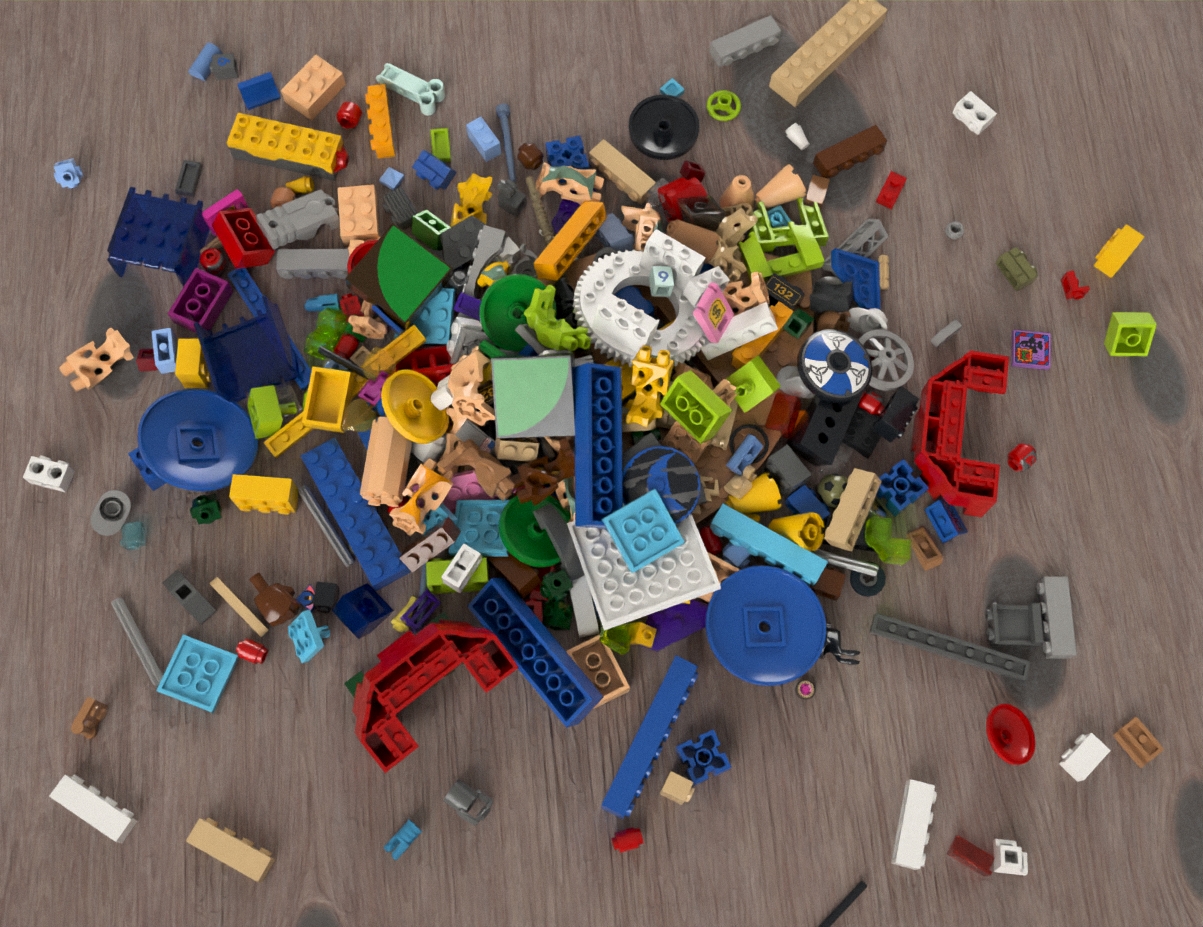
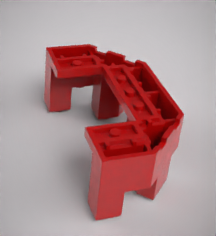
M970 350L959 360L954 361L944 368L943 371L931 377L921 391L920 408L914 416L911 451L915 452L914 462L922 471L919 477L929 487L927 492L934 500L942 496L949 505L963 507V515L982 518L997 502L1000 470L999 464L961 458L967 389L1004 395L1007 389L1009 356Z
M440 619L439 623H430L416 635L409 630L376 655L381 662L364 674L363 683H357L353 713L357 717L354 733L376 763L386 773L419 747L396 717V714L462 662L485 693L519 667L497 636L486 628L473 627L468 622Z

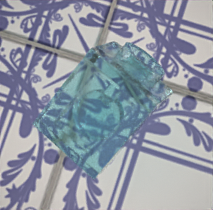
M139 521L123 524L121 527L122 540H120V545L127 550L139 549V546H145L143 523Z

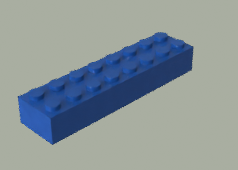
M586 363L574 367L575 527L606 529L601 519L623 507L621 367Z
M335 437L300 455L375 591L410 573L409 568L400 560L401 553L375 507L369 505V500H365L360 495L361 483Z
M504 577L491 578L467 605L480 623L497 636L518 665L520 672L566 728L578 725L603 699L604 696Z
M677 655L675 656L601 805L603 810L621 819L625 815L630 816L635 805L632 803L634 796L639 797L644 787V784L641 782L643 778L648 779L653 769V765L650 763L652 759L657 760L663 748L660 746L661 741L666 742L672 730L669 725L671 722L675 724L681 710L678 709L679 704L684 705L690 693L687 688L688 686L693 687L699 675L696 672L698 666Z

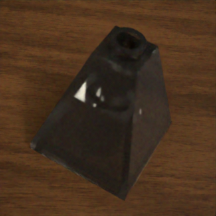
M711 196L677 198L681 221L715 232L725 217L726 212Z

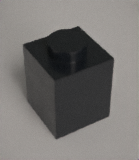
M317 581L313 606L318 609V612L330 613V611H336L339 586L336 583Z

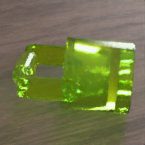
M631 621L604 630L603 626H601L600 641L621 655L626 654L630 649L631 637L629 636Z

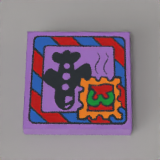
M1013 330L1011 366L1049 370L1051 368V333Z

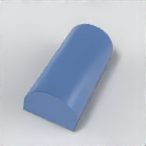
M206 43L188 70L189 74L205 81L211 73L210 62H212V55L222 54L221 50L212 43Z
M748 434L727 462L726 467L733 473L742 476L745 467L751 465L763 448V444L755 436Z

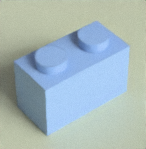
M482 117L466 125L469 139L486 162L501 154L499 140Z
M171 328L152 331L155 366L161 374L175 372L178 349L177 336Z

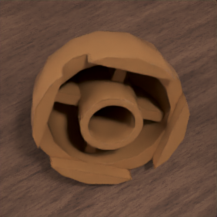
M823 312L816 319L817 332L834 329L847 333L850 322L847 321L848 317L851 318L850 312Z

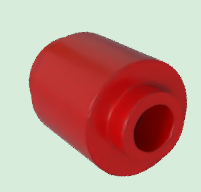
M351 334L342 335L333 350L334 353L350 360V357L359 345L357 338Z
M710 526L702 528L699 534L706 551L714 556L721 553L722 543L719 536L712 532Z
M247 638L244 641H240L236 648L239 658L254 664H263L268 655V649L264 645Z
M630 827L614 832L615 837L611 838L614 850L618 849L620 853L639 848V845L643 844L639 827L635 829Z

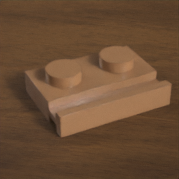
M1137 716L1133 717L1112 735L1139 768L1144 767L1145 764L1164 750Z

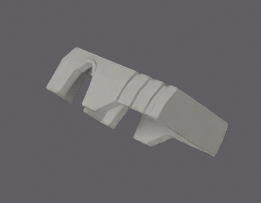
M322 189L285 203L281 207L278 206L273 208V210H267L263 214L256 215V222L273 250L297 239L309 240L314 238L317 229L322 224H329L331 230L340 227V219L337 215L339 209L335 208V200L330 195L325 194Z

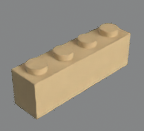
M603 139L589 152L590 165L594 169L601 171L606 179L613 181L619 190L625 191L632 201H637L641 205L655 192L656 182L606 140Z
M854 468L849 476L845 491L840 496L839 505L834 510L832 521L825 531L824 539L831 546L852 552L882 482L875 473Z
M209 817L206 820L199 818L186 842L251 879L262 883L276 860L270 857L272 852L262 847L260 850L254 848V842L245 837L242 840L235 837L236 832L227 827L222 830L217 827L218 822Z

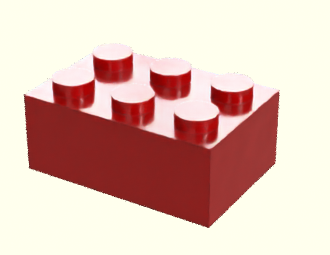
M245 208L218 212L212 227L235 268L268 265L275 249H272L257 224L256 216L252 209Z

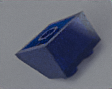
M368 583L342 595L332 610L358 639L371 633L394 611Z

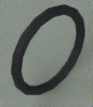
M741 425L730 436V451L732 455L735 453L733 441L739 431L746 428L756 429L762 434L765 441L764 451L752 462L757 463L768 452V436L757 425Z

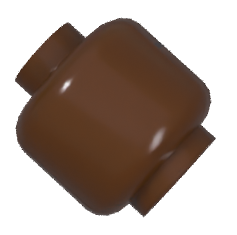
M524 143L519 147L517 159L527 170H535L542 165L544 154L534 143Z

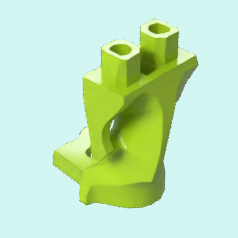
M548 285L544 290L535 289L530 307L524 311V315L527 318L528 326L536 331L538 342L556 351H575L576 348L589 349L591 337L587 336L588 328L579 326L573 329L565 322V319H560L559 321L555 319L556 311L552 308L555 295L554 286Z

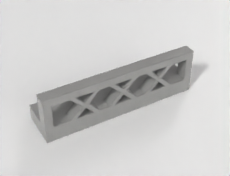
M867 219L837 249L853 254L857 253V255L867 258L889 236L879 219ZM879 230L881 237L874 240L875 232ZM869 241L868 249L862 252L863 244ZM830 255L825 259L822 268L826 271H832L833 275L838 278L831 268Z

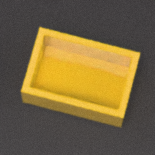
M312 366L302 424L307 428L345 433L355 380L351 372Z
M233 474L229 494L230 499L241 511L249 512L251 509H256L262 513L278 511V513L288 515L290 512L296 513L299 496L298 488L292 479Z

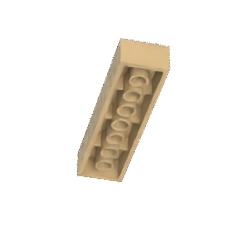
M850 0L772 74L769 87L796 107L884 22L888 9L876 0Z

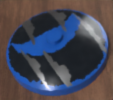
M663 446L645 449L628 462L622 473V501L624 505H627L649 491L656 489L674 524H678L685 520L698 504L701 494V480L698 470L685 454L676 449Z

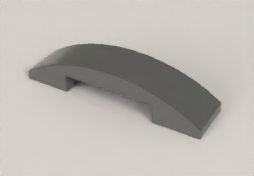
M551 504L534 511L533 514L541 530L546 529L560 557L562 564L559 566L561 570H565L571 582L584 576L585 574L569 528L560 514Z

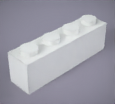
M767 302L734 316L718 343H711L707 339L704 346L701 347L707 360L777 330L778 327L774 315Z
M75 774L73 776L64 775L49 797L115 842L123 843L138 822L132 818L134 814L126 808L121 810L116 807L117 802L113 799L101 797L99 795L101 791L91 785L89 788L83 784L84 780Z
M912 779L906 781L891 864L914 870L924 866L926 854L923 853L924 845H927L929 841L927 828L933 819V812L930 811L937 796V792L934 791L935 785Z

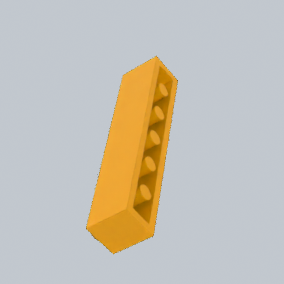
M584 201L535 260L534 269L538 279L555 281L560 279L607 219L604 202Z

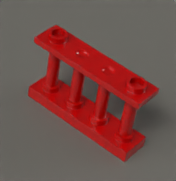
M447 345L416 349L387 372L392 371L388 375L390 377L399 370L411 369L427 377L437 387L442 379L451 374V367L454 364L450 363L451 356L447 351ZM448 363V365L437 366V364ZM429 366V368L418 369V367Z

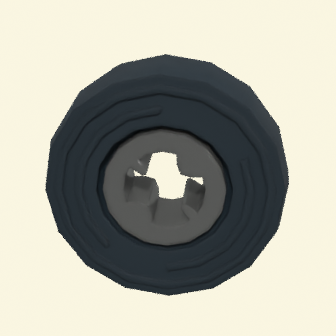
M880 566L876 576L870 575V579L873 581L869 583L864 582L866 579H863V577L869 574L852 570L850 583L856 593L861 596L870 597L882 591L886 576Z

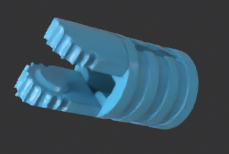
M329 294L310 298L306 301L304 308L307 311L321 312L340 310L338 294Z
M408 819L403 827L384 846V849L387 852H391L395 848L394 852H392V857L394 860H397L418 835L422 833V830Z

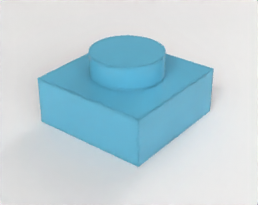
M672 78L660 88V93L662 95L680 97L684 94L685 89Z

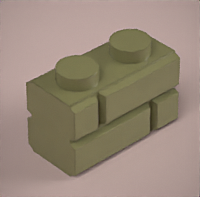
M1018 247L1000 255L995 262L1016 292L1032 284L1038 277L1037 269L1029 264L1026 254L1020 251Z

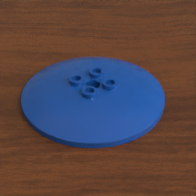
M183 389L160 397L144 412L138 427V448L149 469L165 482L191 491H212L231 485L233 474L245 475L254 462L258 449V439H255L251 419L246 411L230 398L209 390ZM200 441L202 446L196 447L192 442Z
M753 566L733 573L720 584L721 589L716 590L709 601L705 627L708 642L715 657L730 673L741 680L755 685L777 686L798 679L815 664L824 647L826 621L823 608L817 596L803 580L777 567ZM759 623H766L769 626V631L762 632L759 629Z

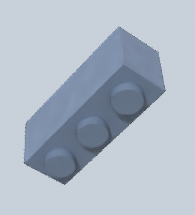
M613 213L606 215L607 219L596 232L597 238L605 248L610 247L617 252L632 251L635 244L633 235L628 233L626 226H622L621 220L617 219Z

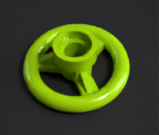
M720 90L709 96L706 107L708 113L714 119L729 121L740 113L741 102L736 94L727 90ZM718 97L717 104L712 105V101ZM732 99L736 103L735 111L731 108ZM714 111H726L729 115L721 116L716 114Z

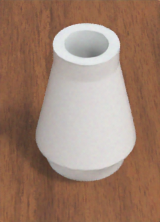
M795 123L785 131L786 137L797 145L801 151L809 146L801 125L798 126Z

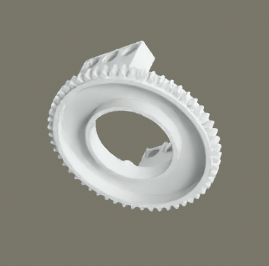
M656 229L647 240L644 252L643 250L635 251V249L632 251L625 250V252L618 251L617 254L612 252L610 256L604 255V259L598 258V262L594 261L592 266L589 265L587 270H584L575 288L573 313L576 314L575 320H578L577 326L588 328L587 336L591 337L590 344L595 343V349L600 348L601 354L607 353V358L614 357V362L620 360L621 365L628 363L629 367H632V361L642 345L651 346V355L658 356L660 350L670 351V360H674L675 367L678 365V362L683 364L685 359L689 361L691 356L694 357L696 352L700 351L708 338L693 315L694 309H698V307H693L683 294V291L689 279L700 274L706 257ZM652 266L672 267L674 287L671 296L667 298L675 309L676 320L663 330H656L659 319L656 320L650 317L642 309H637L628 304L626 300L614 296L618 290L627 286L644 285L650 287L649 275Z

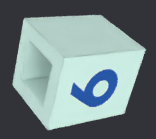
M652 266L649 275L651 296H671L674 287L672 267Z

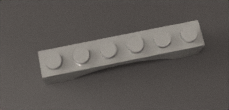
M486 225L483 226V230L480 229L478 233V248L475 247L472 257L474 262L473 265L469 266L467 273L469 280L468 283L464 284L462 293L477 299L478 283L476 281L480 278L483 270L503 252L508 236L506 231ZM459 312L458 317L476 320Z

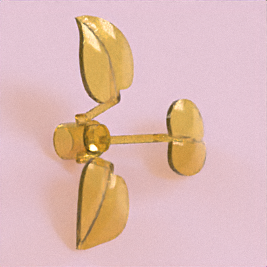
M374 347L363 363V372L372 381L376 380L381 371L389 374L388 377L396 372L393 358L379 347ZM364 399L352 401L347 406L343 415V430L364 432L371 429L373 420L376 419V414L371 409L376 407V404L375 406L372 404L368 406Z

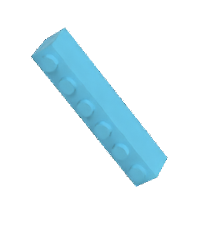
M725 504L721 505L710 526L715 535L719 537L724 536L730 539L729 541L733 545L746 548L749 554L764 558L767 564L771 566L776 565L796 575L808 586L816 584L828 561Z

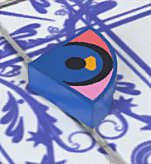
M309 585L297 597V600L312 613L315 609L313 606L315 590Z

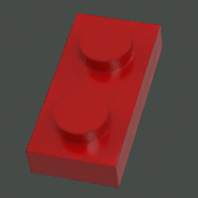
M891 171L876 203L892 210L907 178Z

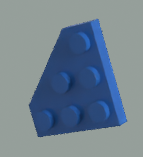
M837 248L831 251V268L842 283L853 281V299L858 306L866 310L870 308L881 310L879 262Z

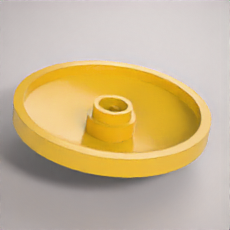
M400 370L388 377L382 387L381 399L386 416L394 428L407 439L420 444L432 443L442 437L448 428L449 415L446 413L447 408L440 411L431 402V395L437 390V387L427 377L413 370Z

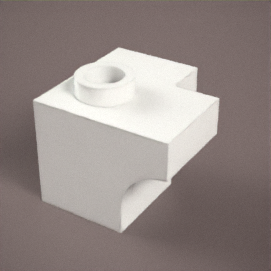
M507 237L504 250L493 260L494 263L507 261L508 264L515 263L521 258L520 249L510 237Z
M994 839V872L1026 876L1028 874L1027 853L1022 852V847H1017L1016 841Z

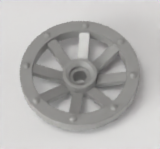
M878 329L868 331L858 339L862 345L868 341L876 349H866L869 356L874 357V360L871 361L872 368L876 365L880 367L877 378L871 377L870 386L879 390L890 391L898 389L910 379L914 370L913 355L908 345L899 336L890 331ZM875 338L884 339V347ZM891 343H893L898 349L893 350L891 348ZM903 355L905 364L897 359L896 356ZM895 365L904 371V374L900 379L898 377ZM887 368L893 382L883 381Z

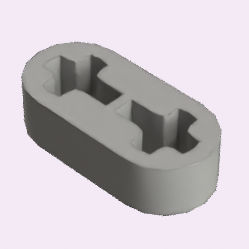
M955 319L937 333L930 342L938 348L954 336L963 326Z

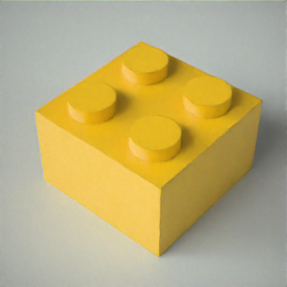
M1127 224L1122 230L1118 228L1095 257L1097 262L1093 266L1112 278L1145 236Z
M178 339L175 375L185 388H208V383L212 379L210 364H213V354L210 353L208 346L205 345L202 339Z

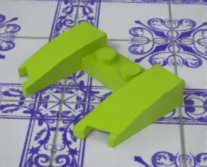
M798 198L797 205L802 224L799 226L808 224L819 247L826 246L829 236L817 202H814L813 207L803 205L804 198ZM760 201L757 205L759 209L754 211V215L758 220L750 228V232L754 231L762 251L773 252L774 247L795 245L789 226L771 228L764 203Z
M792 221L788 222L798 251L796 254L766 261L754 231L748 234L750 238L744 243L741 241L738 243L751 283V273L757 271L759 273L762 272L764 281L767 282L773 273L778 276L787 277L823 267L825 260L808 224L799 226L794 225Z

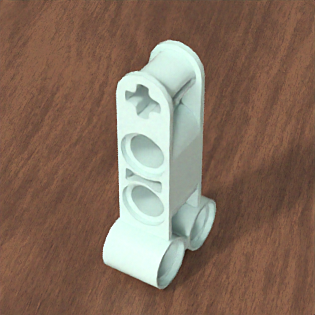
M386 63L384 65L385 68L382 73L376 76V80L380 84H385L386 88L419 103L420 110L424 115L428 116L435 113V102H441L445 98L444 86L441 80L433 79L428 83L392 64Z

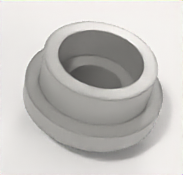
M954 221L946 226L945 233L951 239H959L964 233V228L961 223Z

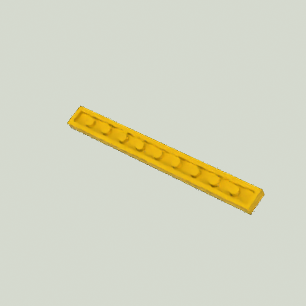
M413 325L360 367L378 376L381 371H389L427 340L418 328ZM354 372L352 373L355 380L351 400L359 394L361 388L368 381ZM304 411L263 442L275 458H278L314 430V428H307L302 424Z

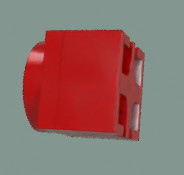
M681 177L657 189L667 222L670 223L678 219L695 224L707 218L706 212L710 209V203L703 185L697 178L693 177L687 180Z

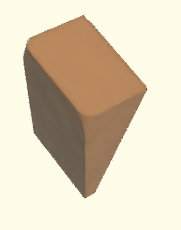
M813 175L804 205L813 207L814 202H817L821 211L830 179Z
M924 527L906 534L925 571L942 564L943 556Z

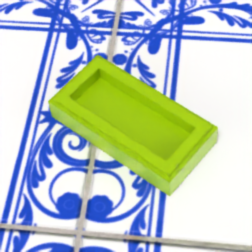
M448 128L430 129L432 154L443 163L451 162Z

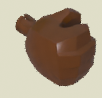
M257 573L249 579L259 592L254 599L255 605L271 626L284 624L298 614L297 611L301 604L293 597L295 591L292 587L281 585L280 583L269 586L261 576V573Z

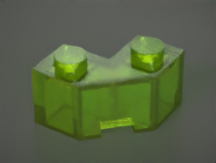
M330 308L321 311L318 315L316 329L307 335L304 352L325 360L327 357L318 353V349L320 346H323L334 352V348L345 332L347 315Z
M872 516L866 522L865 542L870 547H873L880 555L878 557L884 563L903 565L909 561L911 556V540L891 538L892 518Z

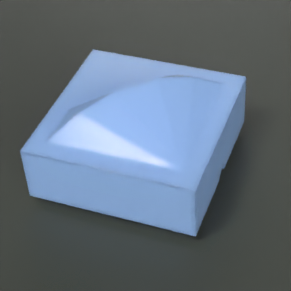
M388 167L379 179V182L389 189L395 190L403 181L404 175Z

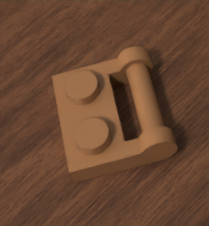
M87 697L71 725V731L74 734H83L87 739L95 738L97 735L96 727L105 718L108 705Z

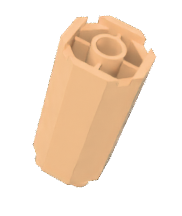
M379 417L378 421L376 419L373 420L360 495L365 500H369L368 504L372 506L387 504L390 507H398L399 503L403 500L402 494L405 488L412 441L400 434L391 424L388 417Z

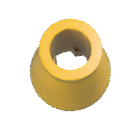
M304 176L287 182L286 187L290 188L294 193L310 194V192L314 191V182L312 177Z

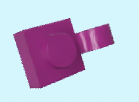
M381 371L375 381L369 379L359 391L358 396L375 406L381 398L382 387L389 374Z

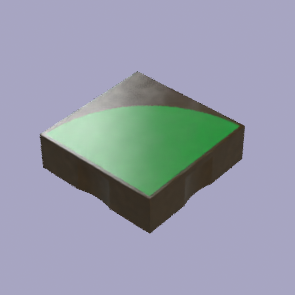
M393 223L348 274L345 282L349 289L366 302L375 305L391 321L406 331L420 316L427 303L451 279L453 268Z

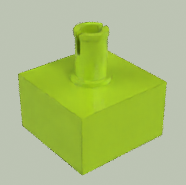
M1112 312L1104 345L1110 356H1148L1157 324L1150 312Z
M759 355L725 379L730 381L731 385L737 387L735 389L737 396L734 399L744 413L781 387Z
M274 385L251 388L247 407L255 439L271 437L280 430L283 421L282 415L297 413L295 402L279 404Z

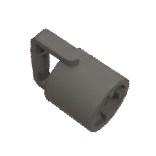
M460 779L454 783L444 799L446 804L455 809L460 817L473 826H476L480 820L483 821L486 818L493 804V800L478 789L474 790ZM477 798H479L487 805L480 810L475 819L468 814V811Z

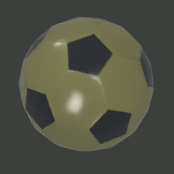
M838 473L824 476L818 484L817 491L820 500L827 506L838 507L840 496L845 491L848 479Z

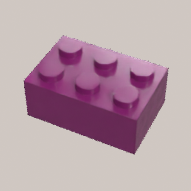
M195 268L167 314L173 323L206 337L234 291L228 281Z

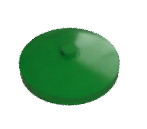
M525 274L506 275L493 282L485 291L479 308L480 323L485 334L497 346L506 350L522 351L528 344L515 329L519 325L528 324L524 311L530 307L534 290L546 289V286L536 278ZM553 301L552 308L556 311L555 301Z
M550 495L538 505H533L531 500L521 504L518 496H515L506 504L499 518V534L504 546L516 559L530 566L549 567L561 562L546 529L541 530L533 514L534 511L551 504L560 514L566 525L569 523L571 514L568 509H563L560 501Z

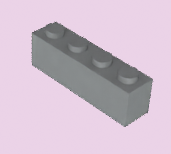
M770 15L711 41L709 52L719 68L724 65L728 66L733 61L744 59L749 54L759 52L769 45H775L780 39L781 30Z
M278 249L276 270L279 276L285 279L301 277L303 279L320 277L322 279L338 277L345 279L348 276L349 250Z
M1043 577L1038 581L1036 587L1037 594H1040L1042 631L1045 640L1043 651L1046 653V659H1070L1076 656L1077 652L1068 577Z

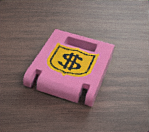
M710 283L697 304L698 309H694L693 315L711 343H718L734 313L716 283Z

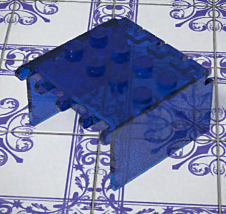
M130 187L107 249L109 252L107 261L118 277H123L127 263L138 266L143 264L144 267L158 270L161 267L163 271L176 273L184 287L194 269L198 267L201 255L200 250L205 246L210 231L202 216L203 201L198 200L197 204L193 205L187 203L186 197H182L180 202L169 200V194L164 193L162 198L151 196V190H146L143 195L135 193V187Z
M266 295L262 296L267 313L263 314L260 309L257 311L258 317L247 321L242 316L239 318L241 323L228 328L226 323L222 324L223 330L215 334L210 329L206 331L198 322L194 323L215 392L229 403L232 400L235 403L247 398L246 391L250 395L251 388L264 387V384L266 386H278L282 384V377L285 382L298 378V375H300V369L277 303L273 304Z

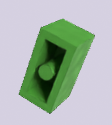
M427 209L414 215L412 234L433 250H442L440 234L451 227Z

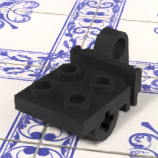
M560 278L552 285L555 288L556 319H565V322L573 329H576L579 326H577L578 320H575L576 314L573 313L574 290L565 282L564 278Z

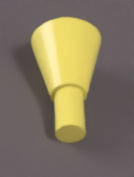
M411 596L406 607L391 621L395 630L399 632L409 631L410 626H407L406 622L402 621L400 617L417 600L416 597ZM413 611L408 615L409 619L412 617Z

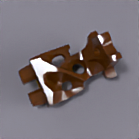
M566 437L559 441L560 450L556 460L548 464L549 458L545 456L524 463L517 467L518 473L509 477L515 484L514 489L522 485L526 487L516 492L521 504L531 500L533 505H538L558 488L559 482L575 476V456ZM544 465V468L541 470L535 469L537 466ZM550 484L549 488H542L544 485Z

